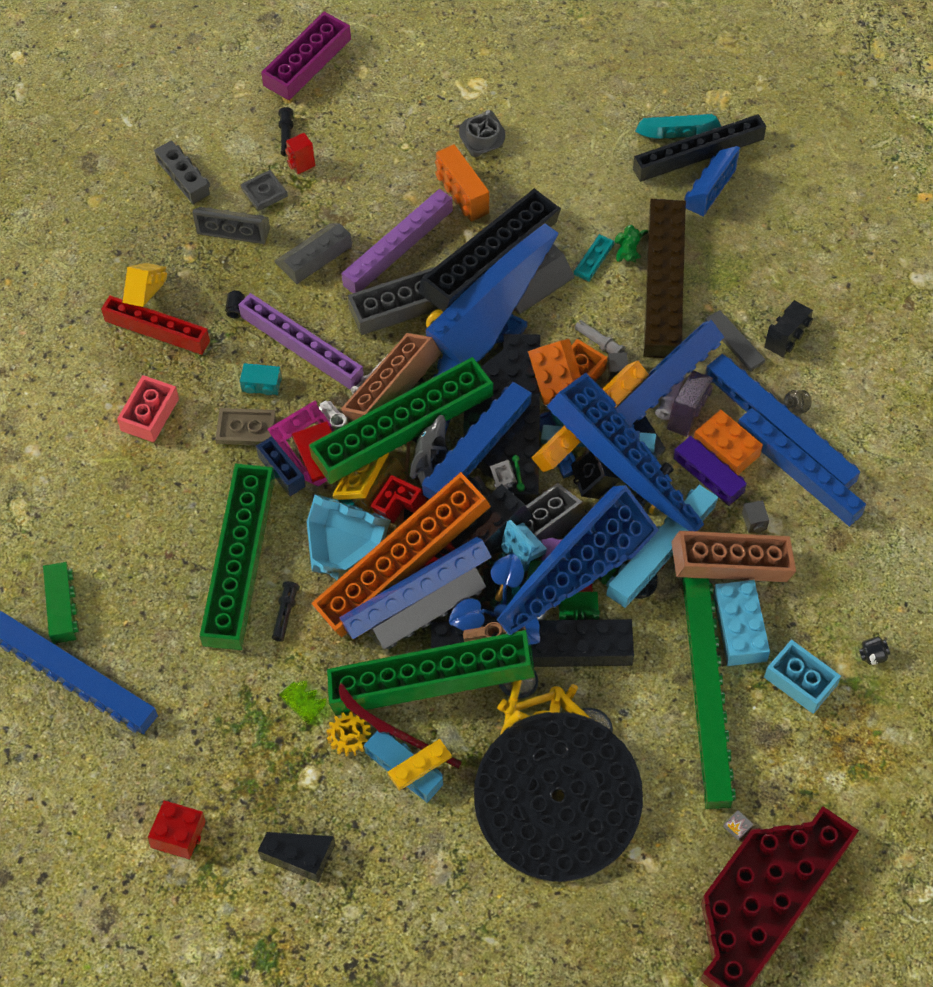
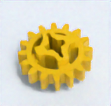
M350 711L349 716H346L344 712H342L341 718L335 716V723L329 722L331 729L326 731L328 735L327 741L331 743V749L337 748V754L339 755L344 751L346 757H348L349 752L356 756V750L358 749L363 752V745L371 738V733L369 732L371 728L370 725H366L367 721L361 720L357 715L354 717L352 711ZM358 727L362 729L363 734L358 731ZM336 733H337L338 736L340 737V741H338V740L336 739V737H335V734H336Z

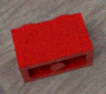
M304 132L286 141L287 148L285 151L289 159L287 163L291 170L294 169L298 175L315 167L313 143Z

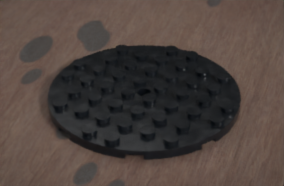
M546 712L516 722L490 745L482 758L476 774L474 806L478 824L486 841L506 864L516 871L535 879L549 882H568L580 880L602 871L625 851L633 839L640 822L643 808V787L640 772L631 752L610 729L589 717L579 714ZM557 790L562 791L565 796L561 802L555 801L552 798L553 792Z

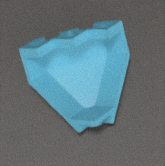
M314 495L306 522L312 572L328 574L338 580L385 539L391 520L376 513L372 514L363 511L362 508L340 503L332 498Z

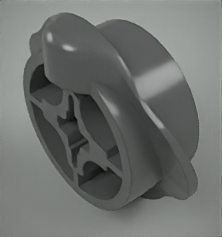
M486 110L482 114L463 121L459 128V136L470 155L479 157L481 154L499 148L504 143L505 130L494 112Z

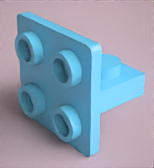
M512 520L507 521L501 548L508 555L515 554L522 562L524 572L528 571L530 561L545 555L547 548L524 523L516 526Z

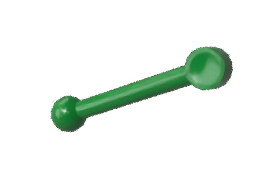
M514 455L512 461L515 463L517 474V490L522 492L525 486L521 481L518 463L520 458Z

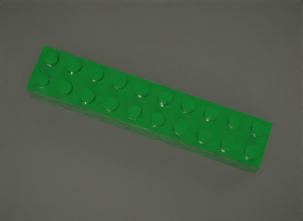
M471 357L309 444L311 457L328 482L332 484L417 438L425 428L434 423L439 415H444L445 420L448 421L492 397L493 382L476 360Z
M235 464L199 636L203 647L242 650L275 482L273 467Z
M523 630L511 635L503 634L327 669L329 705L335 716L342 715V712L345 714L350 713L351 710L345 706L340 698V683L345 686L352 698L361 707L369 710L535 678L531 643L527 631Z

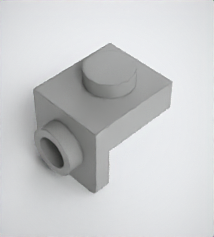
M509 460L490 466L496 483L494 484L495 488L503 484L509 489L513 487V483L517 482Z

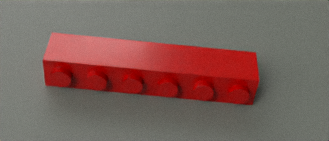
M109 295L101 308L105 322L203 355L210 342L207 328L146 307L122 303V299Z

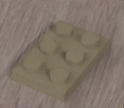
M219 408L216 444H260L271 437L267 429L275 425L276 411Z

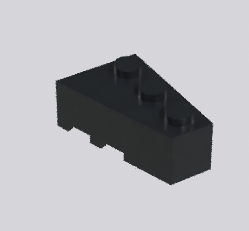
M266 832L258 849V854L261 860L318 882L336 844L334 836Z

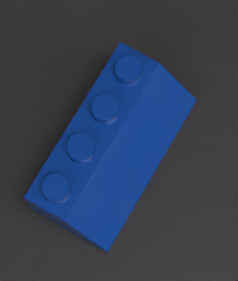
M735 146L720 150L716 156L711 158L708 168L705 167L703 169L701 178L696 179L693 189L685 195L686 209L704 217L736 171L740 147Z

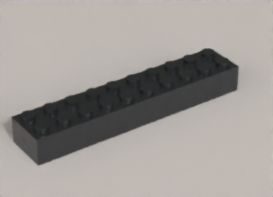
M534 188L422 277L418 293L444 312L478 278L522 240L543 224L552 227L557 223L561 208Z
M632 619L538 620L540 643L531 644L534 667L633 666ZM484 621V624H483L482 627H485L488 623H491V622H497V623H499V622H498V621ZM432 622L431 648L464 642V631L451 626L449 622ZM498 633L492 634L491 637L498 635Z

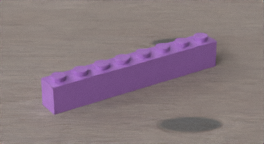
M438 189L342 272L343 286L352 293L362 291L453 211L452 197Z
M250 293L239 304L241 318L351 390L353 386H356L361 381V378L364 376L363 366Z

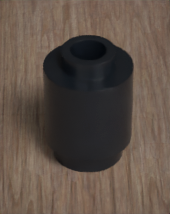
M234 290L227 294L225 311L228 317L235 319L241 317L239 304L245 299V295L242 292Z

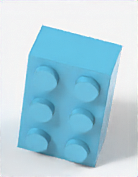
M791 639L767 667L764 678L814 714L837 687L841 675Z

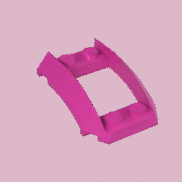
M315 400L267 430L304 475L305 481L318 487L328 480L324 478L312 483L307 469L286 441L292 437V433L303 430L314 423L317 425L327 421L331 431H335L324 413L319 409Z

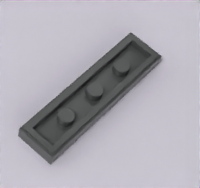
M721 310L705 319V322L713 321L724 335L722 341L750 372L765 363L766 359Z

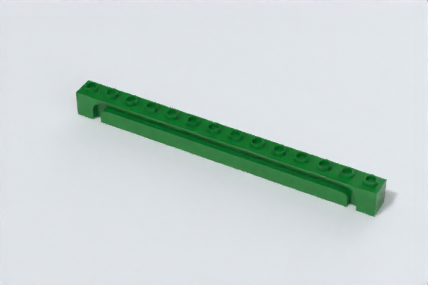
M682 577L705 809L731 808L732 802L736 800L735 788H731L734 774L733 769H729V762L731 761V749H727L729 730H725L724 723H727V712L723 711L722 704H725V693L721 692L720 685H723V675L719 673L718 667H721V656L717 655L716 648H719V638L715 636L714 630H717V620L713 618L712 612H715V602L711 600L710 595L713 594V584L709 583L708 578Z

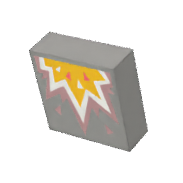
M737 810L724 823L723 827L739 841L754 824Z

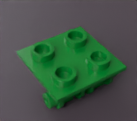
M578 592L570 598L564 599L559 604V620L600 619L598 592Z

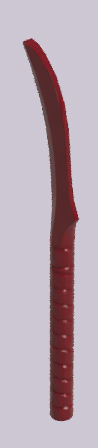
M340 683L339 694L345 706L354 714L369 722L378 732L391 734L420 750L429 746V744L391 726L366 711L352 698L345 686ZM452 757L446 763L459 769L462 761Z

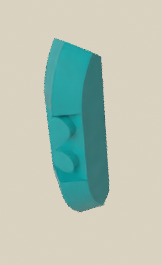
M713 114L643 118L635 132L654 139L688 138L719 128L721 124Z

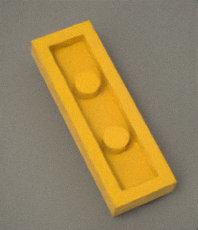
M438 739L387 772L388 776L400 791L452 758L451 753L441 739Z

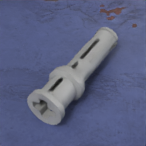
M579 320L576 323L575 330L598 344L601 351L608 353L625 352V346L614 342L612 337H605L583 322V320Z

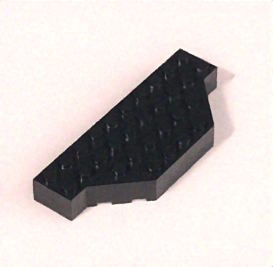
M504 334L503 350L481 367L493 382V396L464 411L463 438L468 434L469 428L479 421L481 414L490 409L492 402L495 399L498 400L505 387H509L515 382L532 393L529 407L476 466L486 476L494 480L490 466L509 460L517 482L513 483V487L508 490L526 506L539 497V467L531 457L539 450L540 390L528 351L540 347V335ZM514 455L520 458L518 463L521 481L525 486L522 492L517 490V474L515 463L512 461Z

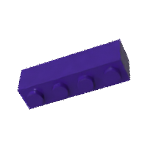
M689 436L675 448L673 459L718 496L726 505L730 506L745 493L747 483L743 477L736 475L726 463H722L713 452L703 447L699 440Z

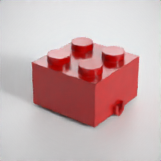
M163 800L148 835L150 848L190 860L196 844L199 845L201 841L200 835L206 823L203 811Z

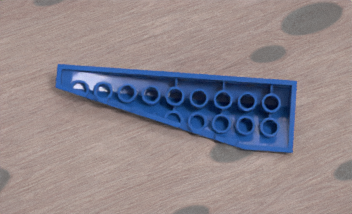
M543 224L460 295L426 329V336L432 337L439 350L457 364L471 357L478 363L495 345L497 337L502 333L504 325L509 321L511 313L517 307L531 279L534 278L538 267L544 261L545 255L551 249L559 233L547 224Z
M587 373L569 384L547 405L552 414L630 488L688 531H698L704 525L691 505L685 504L680 490L676 491L670 483L672 479L669 475L662 473L660 470L662 466L646 444L637 439L638 433L635 429L629 428L625 420L627 418L624 414L617 412L615 402Z
M626 485L613 486L564 537L517 592L497 618V621L508 635L526 626L534 618L545 614L550 608L556 607L564 599L570 598L586 588L594 580L605 576L607 572L619 567L624 561L635 557L659 531Z

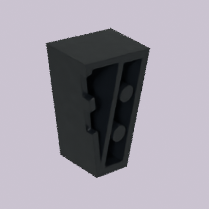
M795 300L784 310V315L776 319L778 323L776 325L771 324L768 328L764 348L781 357H784L787 352L790 353L793 350L795 341L802 338L804 329L806 327L809 328L813 322V310Z

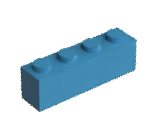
M378 730L364 744L365 754L387 771L414 755L405 743L400 744L396 741L395 736L385 732H378ZM435 768L407 787L428 803L443 786V775Z

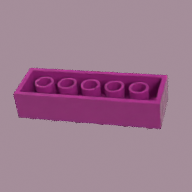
M323 11L261 72L263 86L290 100L351 40L350 25Z

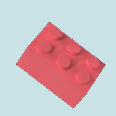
M142 375L117 418L120 430L154 443L179 400L176 386Z

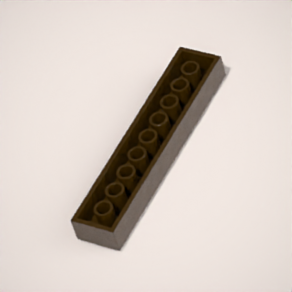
M650 199L643 357L665 358L682 343L686 201Z

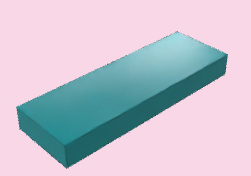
M599 234L574 270V275L590 282L614 246L615 241Z

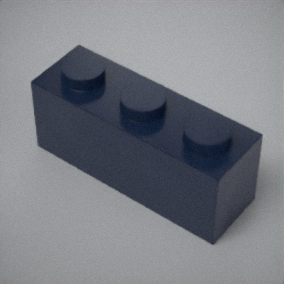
M272 436L256 445L258 458L265 466L273 467L275 479L290 497L306 487L304 475Z

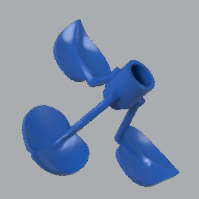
M509 554L497 560L491 568L493 581L498 585H503L502 604L497 605L494 612L486 609L481 610V604L478 600L465 599L453 609L449 619L451 626L462 631L480 628L485 621L482 613L496 617L497 620L507 607V586L517 588L524 578L522 562L515 554ZM536 617L525 626L531 644L540 643V626Z

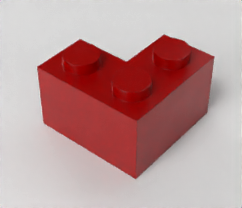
M391 475L371 504V508L376 514L391 520L390 523L393 524L403 508L415 513L429 499L423 495L422 489Z

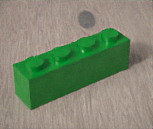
M67 562L44 565L43 573L49 637L53 644L77 640L76 633L79 632L78 621H75L74 616L78 612L76 603H73V597H76L75 587L71 584V580H74L73 569H69Z

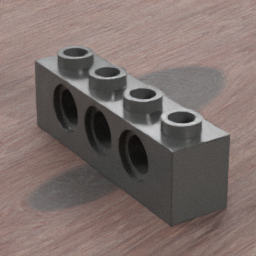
M171 140L154 149L157 162L192 204L210 195L209 181L201 176L199 169L192 165L190 158L184 156L179 145L176 146Z

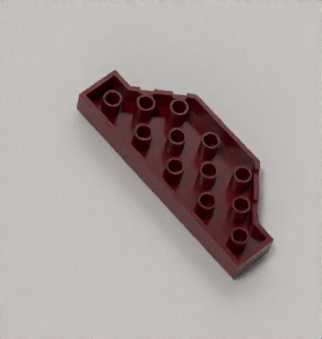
M824 806L821 807L811 822L793 826H774L769 829H752L703 896L701 906L712 961L704 971L700 981L708 987H752L855 840L859 830Z

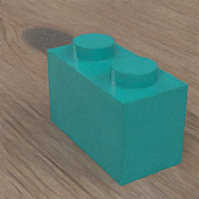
M244 363L240 378L242 392L278 395L282 379L280 367Z

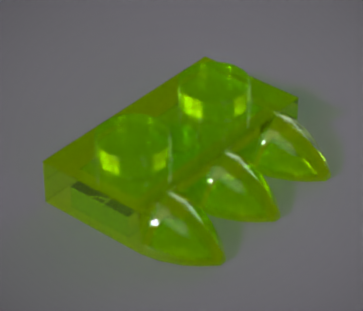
M307 681L293 682L279 694V697L308 724L324 709L326 698L314 701L317 690L304 692L307 687Z

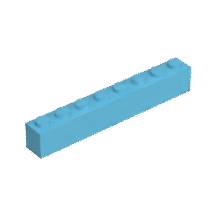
M699 484L695 490L691 489L684 502L691 505L703 522L715 508L718 496ZM668 516L665 518L664 524L657 527L659 531L635 557L630 559L628 564L624 563L618 571L619 574L616 577L612 576L606 585L608 587L606 595L624 608L630 604L672 557L671 541L679 531H688Z

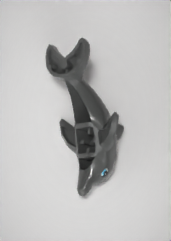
M439 415L432 425L422 431L417 440L410 477L412 479H419L421 485L427 476H431L436 465L445 460L449 452L445 440L446 420L444 415Z

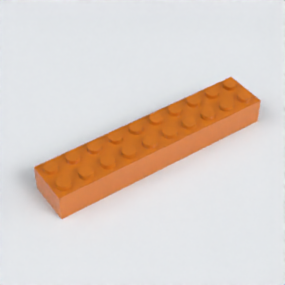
M460 472L311 604L342 638L347 634V631L339 617L416 573L491 507L490 504L463 473Z

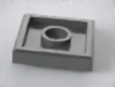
M271 170L240 184L242 191L257 211L288 197V192Z

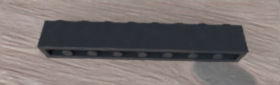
M757 114L634 156L633 171L639 181L642 182L712 158L720 150L735 146L741 148L762 141L765 137L766 125L760 115Z

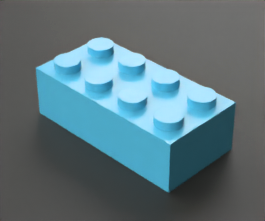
M755 580L715 584L713 598L727 666L767 662L770 649Z

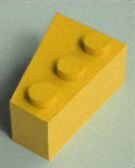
M149 263L128 266L122 303L143 307L166 282V267Z

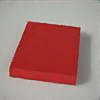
M327 421L292 433V438L312 483L326 478L312 459L309 444L332 433Z

